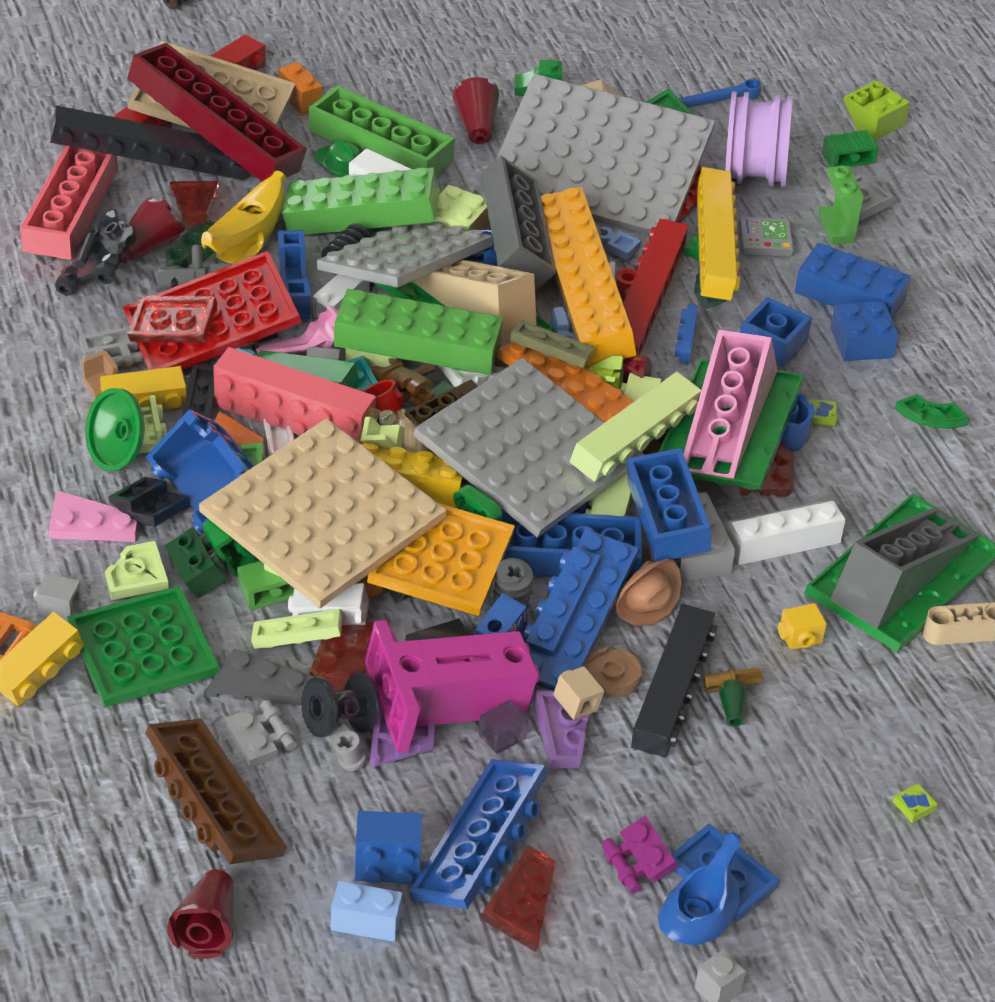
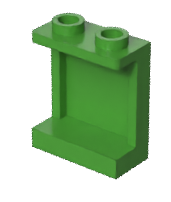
M851 166L828 167L826 173L836 195L833 206H819V218L830 244L854 243L864 196Z

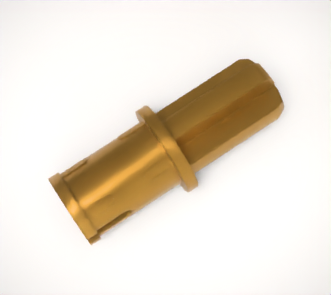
M759 667L736 671L733 668H728V671L703 674L702 676L705 693L719 691L721 685L729 680L742 681L745 686L757 685L763 682L762 671Z

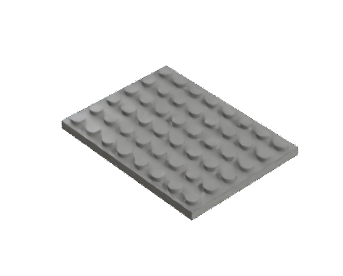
M533 74L497 158L503 156L535 178L538 183L540 196L547 193L552 194L565 191L569 188L582 187L593 220L650 235L651 228L657 226L660 218L677 222L714 130L715 120Z

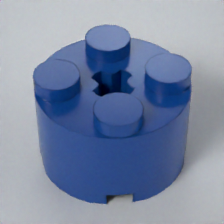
M799 393L796 405L793 407L778 447L780 449H788L793 452L799 451L810 437L815 407L812 402L810 405L806 401V396L802 393Z

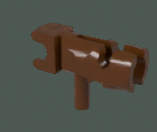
M389 358L390 366L380 367L375 365L372 367V373L377 382L388 379L394 380L400 393H403V398L417 406L435 396V393L428 388L433 383L425 377L436 370L433 364L426 363L414 370L404 368L403 362L395 358Z

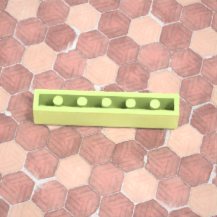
M675 372L577 442L570 463L594 482L604 475L606 477L609 476L617 465L627 463L626 459L631 458L638 450L640 452L643 451L654 438L659 439L670 426L675 427L685 415H692L696 411L697 400L702 390L680 373Z

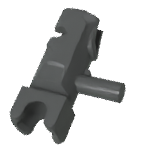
M193 245L192 265L186 268L171 266L158 269L159 293L225 268L229 264L217 263L211 264V267H202V246Z

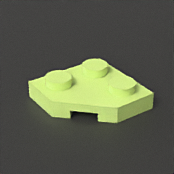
M155 541L127 546L120 553L121 558L116 564L110 565L105 571V581L111 600L169 588L168 579Z

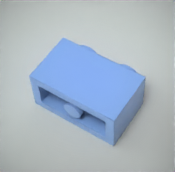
M338 881L331 906V930L395 942L401 919L402 892Z

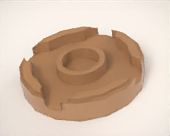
M603 647L593 651L584 667L605 691L603 696L609 698L623 697L633 693L639 687L642 678V667L635 655L619 648V651L611 650L612 647Z

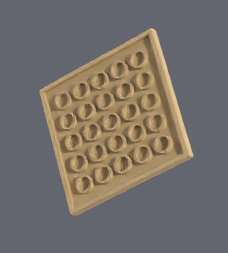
M324 419L199 503V510L203 515L320 609L446 518L445 508L328 419Z

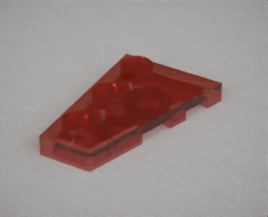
M528 845L483 910L480 919L536 952L556 861Z

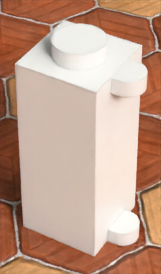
M339 274L336 275L313 296V317L318 318L320 313L327 311V306L339 310L347 289L369 292L370 281Z
M364 584L352 585L321 609L296 589H294V594L289 596L288 608L289 612L293 613L292 616L340 609L343 617L342 625H365L369 599Z

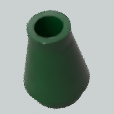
M726 681L719 690L726 724L732 727L741 726L744 724L748 689L745 688V684L742 681Z

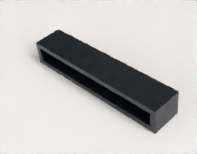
M681 604L635 723L631 748L666 758L670 747L675 748L680 730H677V726L684 725L688 709L684 708L685 704L691 705L695 693V687H692V685L700 681L703 666H700L701 662H707L711 648L708 642H714L717 634L718 625H714L715 612Z

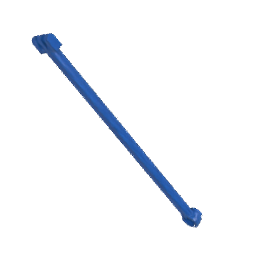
M747 79L744 83L737 86L678 99L687 108L731 99L732 91L737 92V97L744 96V92H749V98L753 100L760 95L762 84L756 79Z

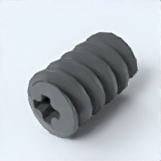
M517 558L502 560L496 569L497 574L495 577L492 606L503 593L525 605L528 610L533 579L532 569L526 562Z

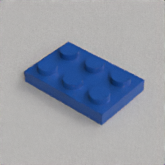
M711 824L706 825L671 854L679 866L674 872L684 879L695 869L708 865L716 852L722 847L725 835ZM740 847L735 851L730 865L731 873L739 883L740 904L733 918L736 922L775 891L780 883V879Z

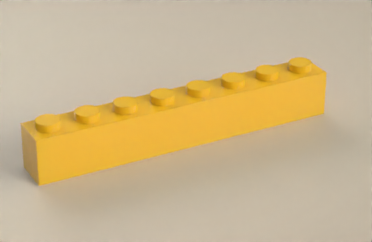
M702 167L697 185L701 296L731 301L733 291H738L740 285V276H737L739 271V262H737L739 249L736 248L738 235L735 234L737 221H734L736 216V208H734L736 196L733 195L735 182L731 181V172Z

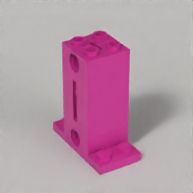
M375 621L365 659L369 676L372 677V681H375V686L378 688L381 709L397 752L409 751L412 738L416 736V727L429 726V724L434 723L435 725L526 716L529 703L533 701L535 684L539 681V669L537 665L533 664L529 645L524 643L520 631L396 642V636L394 632L390 631L387 621Z

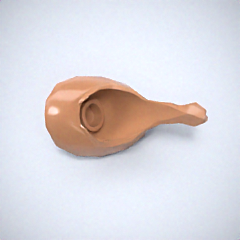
M650 546L647 553L650 561H646L622 587L615 602L616 612L620 619L634 626L657 624L672 613L680 599L682 583L678 566L674 559H663L655 562Z

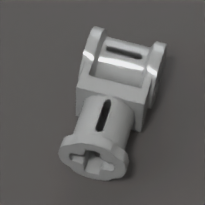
M337 719L334 731L325 738L330 743L333 753L337 756L341 768L346 771H356L366 762L364 750L360 748V738L357 733L350 731L345 724L342 725L341 719Z

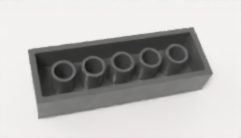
M500 156L481 174L485 202L489 214L488 218L492 230L491 234L497 256L498 267L533 273L535 291H537L557 272L538 183L531 175L503 156Z

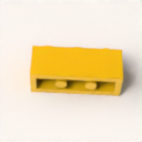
M181 366L100 376L101 393L109 388H121L129 391L136 398L140 407H150L149 395H155L156 404H161L162 410L184 408L186 385Z
M52 612L0 660V693L18 707L26 700L32 698L45 682L55 677L58 671L70 659L75 658L80 653L84 644L79 631L55 612Z

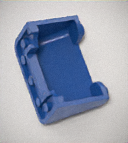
M191 409L184 414L146 456V459L152 465L151 471L161 480L167 478L173 481L183 495L190 497V505L196 511L192 515L194 520L192 524L201 534L205 533L203 523L209 519L200 512L199 503L254 467L249 458L221 425Z

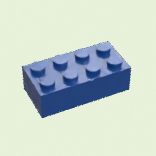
M818 242L798 270L794 293L835 307V304L884 301L893 320L906 300L911 275Z
M678 448L626 459L628 485L655 562L711 551V527L682 449Z

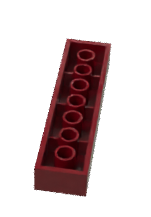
M168 43L133 55L127 79L152 97L154 101L169 110L174 116L181 119L191 129L198 132L208 142L219 148L225 155L236 161L243 169L257 177L260 182L271 177L275 171L282 172L286 178L300 172L307 151L305 146Z

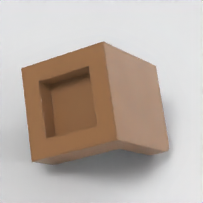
M106 350L81 360L83 383L93 397L96 398L101 393L100 376L118 374V366Z

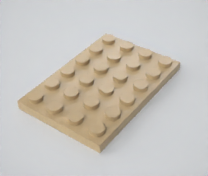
M168 43L278 126L294 93L296 83ZM135 88L128 101V109L190 128L160 103L154 101L143 90Z

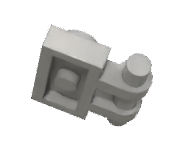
M131 326L79 336V344L84 357L106 350L110 356L120 354V356L111 357L118 367H133V364L142 362L141 352L130 353L138 350L137 341Z
M270 700L261 703L260 708L263 711L261 715L257 716L253 709L249 708L224 718V727L250 768L278 758L277 747L284 745L288 751L297 747L293 730L289 725H285L282 720L283 715L277 706H273ZM272 726L275 733L268 735L265 728Z

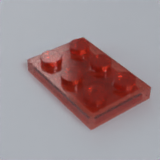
M141 296L127 334L130 342H206L218 305L216 297Z

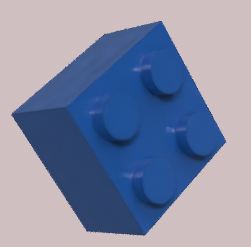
M766 297L741 323L740 333L772 337L776 364L783 368L808 341L812 317Z
M884 301L835 304L830 328L843 361L894 357L898 333Z
M358 811L355 881L414 884L420 870L422 813Z

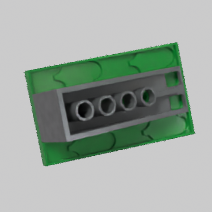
M912 493L807 585L804 594L812 599H816L821 605L835 614H839L840 617L857 628L863 629L865 633L882 644H886L893 651L898 652L922 632L928 611L932 607L948 606L973 585L979 576L994 565L995 543Z

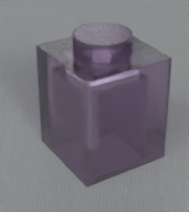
M509 700L480 715L479 736L496 754H499L526 739L528 718L522 709H518Z

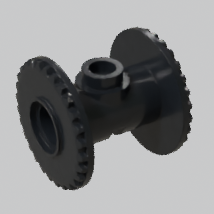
M363 672L354 673L348 678L345 689L342 691H334L328 680L323 677L309 679L304 686L303 695L301 696L302 717L309 732L319 738L328 737L334 731L337 719L344 718L348 719L350 725L361 733L369 732L375 728L381 712V700L378 688L375 686V681H372V677Z

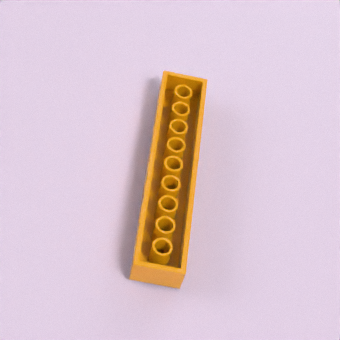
M569 188L565 191L542 195L541 201L557 270L555 276L576 341L595 347L593 355L585 368L591 367L611 356H623L624 358L636 356L633 332L583 188Z

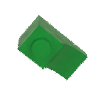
M552 59L539 60L538 66L532 71L524 74H515L514 95L524 96L533 74L562 81V61Z

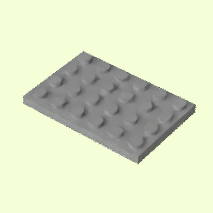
M441 222L393 226L388 231L377 232L374 237L363 238L357 244L346 245L340 251L327 253V256L317 260V269L379 284L400 287L493 246V236L483 234L481 230L467 231L463 230L461 226H443Z

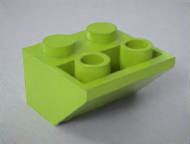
M877 80L844 96V102L856 129L859 132L861 130H868L874 141L906 124L910 102Z

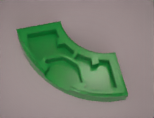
M918 394L896 401L895 409L904 417L928 427L942 429L967 426L970 419L954 402L948 404L933 403L923 399Z

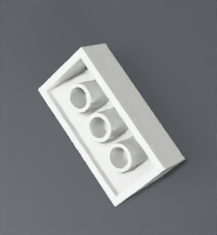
M820 501L724 521L722 524L735 549L734 559L738 565L839 544L841 543L845 518L834 501Z

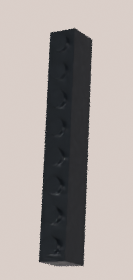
M55 106L51 121L50 143L243 181L245 179L247 170L243 169L241 165L225 155L219 148L208 142L200 134Z

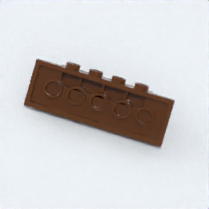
M202 718L148 725L145 734L159 754L154 764L155 773L158 777H164L168 783L170 797L179 800L182 805L183 817L186 821H192L195 825L196 836L200 843H206L211 851L220 850L229 865L284 855L287 846Z

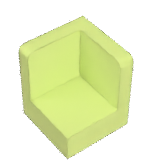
M365 417L360 441L363 444L374 443L382 448L402 447L405 429L401 425L380 426L372 417Z

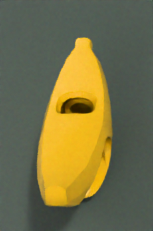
M275 171L271 177L256 186L237 205L202 234V247L206 248L209 246L216 252L217 258L228 264H235L257 255L269 240L279 219L285 195L283 183L286 180V176L280 171Z

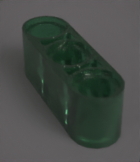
M211 220L197 222L165 252L166 267L180 266L181 268H186L192 265V246H202V234L213 226L215 222ZM209 246L206 248L202 247V263L215 252Z

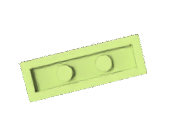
M340 609L256 621L254 622L251 641L254 649L292 643L300 644L305 641L331 639L341 636L343 617Z

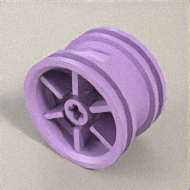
M732 91L725 171L731 172V179H736L738 185H742L745 177H761L769 181V187H773L774 182H781V187H786L793 95H788V100L780 99L781 94H776L773 102L751 101L749 92H744V97H737V92Z

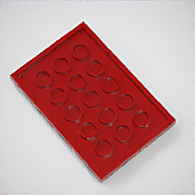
M269 251L123 307L148 370L181 366V370L193 366V364L195 365L224 354L228 347L236 349L302 323Z

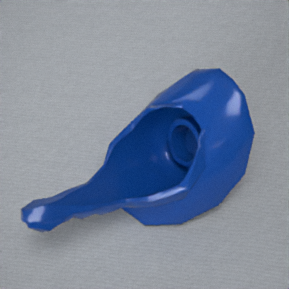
M735 832L726 834L722 847L716 852L711 862L706 866L695 869L668 894L658 913L660 930L667 937L675 942L696 946L715 940L731 925L740 904L739 883L732 875L730 865L735 851L741 843L740 835Z

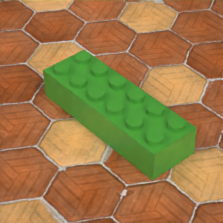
M338 85L309 107L310 132L332 142L335 140L351 142L358 147L360 153L365 149H369L412 170L417 168H434L436 176L454 161V137Z
M417 168L405 171L394 170L385 173H368L356 176L346 175L343 177L320 178L307 181L297 180L289 182L282 214L287 231L303 230L304 235L340 232L354 223L363 226L365 229L435 222L440 190L434 168Z
M347 289L335 320L334 346L491 375L501 342L503 317Z

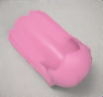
M327 306V311L320 313L318 320L310 322L303 335L296 338L257 344V354L260 350L307 356L308 347L336 348L334 346V326L339 310Z

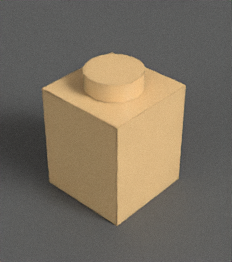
M583 666L575 670L563 672L558 678L553 695L571 718L575 720L598 711L605 691Z

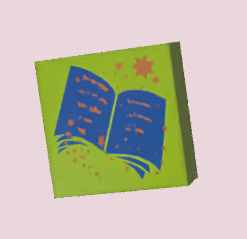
M809 399L810 405L812 402L815 407L812 424L836 426V401Z
M919 784L894 795L893 803L911 823L935 812L938 805Z

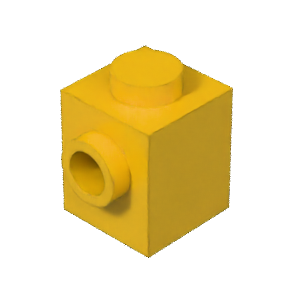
M815 603L783 610L781 622L778 623V632L781 639H785L790 650L802 647L807 648L823 642L826 622Z

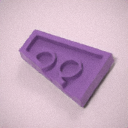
M536 690L533 701L549 768H579L589 714L573 720L554 697V691Z

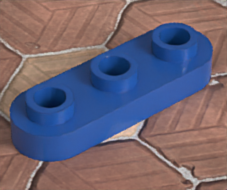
M688 304L687 309L682 308L680 324L685 325H679L677 340L682 342H676L674 356L679 357V363L689 364L698 305Z

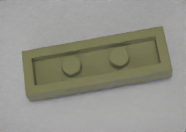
M520 320L510 336V341L518 343L522 347L542 352L545 356L555 357L568 362L570 365L582 368L591 359L595 348Z

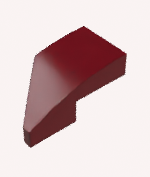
M647 356L629 358L623 366L624 383L628 382L630 373L640 378L644 376L651 377L652 375L651 362Z

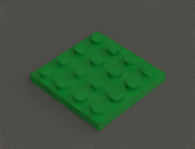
M180 585L67 616V622L79 631L84 644L80 654L104 708L210 678L219 671V665Z

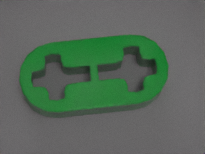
M465 485L454 493L453 500L458 509L497 521L502 520L500 507L474 487Z

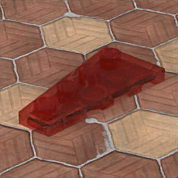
M218 181L169 182L170 192L181 221L189 222L191 225H201L204 222H208L219 191Z

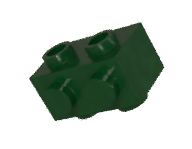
M191 527L164 545L183 582L197 598L226 580L221 570L225 565L216 552L212 554L211 549L213 546L205 533L200 535L194 527Z

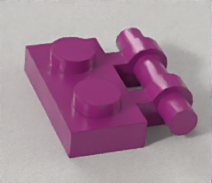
M646 815L619 832L625 841L622 844L616 845L612 838L605 839L601 844L605 850L604 856L608 863L614 865L618 871L617 877L623 886H627L632 894L641 890L642 886L638 880L645 875L654 884L679 867ZM633 854L638 863L634 866H629L625 859Z

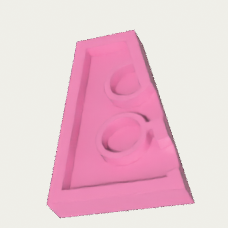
M56 490L49 527L50 538L136 542L138 521L130 518L128 514L122 513L116 507Z

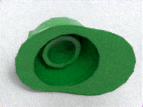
M335 140L331 146L317 150L314 156L318 164L335 176L343 177L349 175V162L356 158L360 151L351 142Z

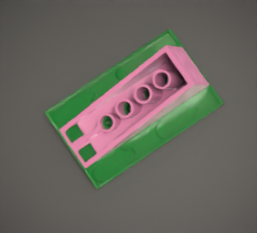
M718 330L711 359H700L690 380L691 383L702 390L697 400L696 411L692 415H685L677 426H670L659 452L681 448L693 480H706L720 485H736L745 489L761 490L770 466L774 461L793 407L796 405L805 379L804 374L777 370L772 337Z

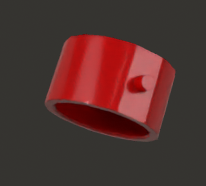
M391 379L372 384L362 391L376 396L375 420L379 411L390 410L395 413L405 403L403 393H400L395 381Z

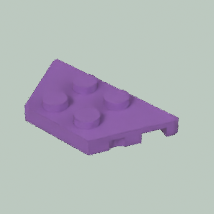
M380 707L381 712L377 720L378 723L373 728L370 767L380 766L433 750L435 723L429 724V726L416 727V736L412 738L409 751L397 752Z

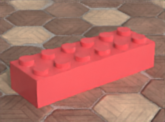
M70 146L64 147L20 227L23 252L72 260L75 249L79 242L82 241L118 171L117 156Z
M230 347L214 365L215 407L262 423L265 419L273 427L287 430V426H289L291 431L297 435H302L324 419H328L359 444H363L360 440L365 417H372L375 420L376 396Z

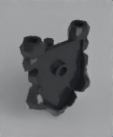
M116 209L107 211L99 221L98 228L90 229L86 233L85 239L79 242L75 249L74 256L76 259L71 265L61 270V274L56 280L55 288L58 293L68 296L77 288L78 281L96 277V280L103 284L112 283L116 276V270L119 269L120 263L125 258L128 246L136 241L135 227L129 224L125 225Z

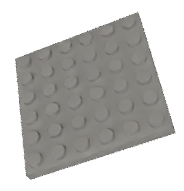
M524 358L519 359L415 427L413 433L415 438L537 538L627 473V463H620L609 476L606 477L604 475L594 482L570 463L576 443L603 425L604 422ZM638 450L632 455L631 458L643 456L645 454Z

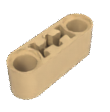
M995 602L932 607L927 614L923 630L924 639L934 645L995 641Z

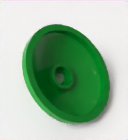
M109 388L100 393L90 407L86 420V443L91 458L100 468L107 471L123 470L134 461L142 447L145 433L144 416L138 401L129 391L121 388Z

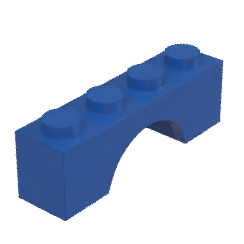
M278 231L280 276L298 311L300 319L310 320L309 279H307L304 231Z

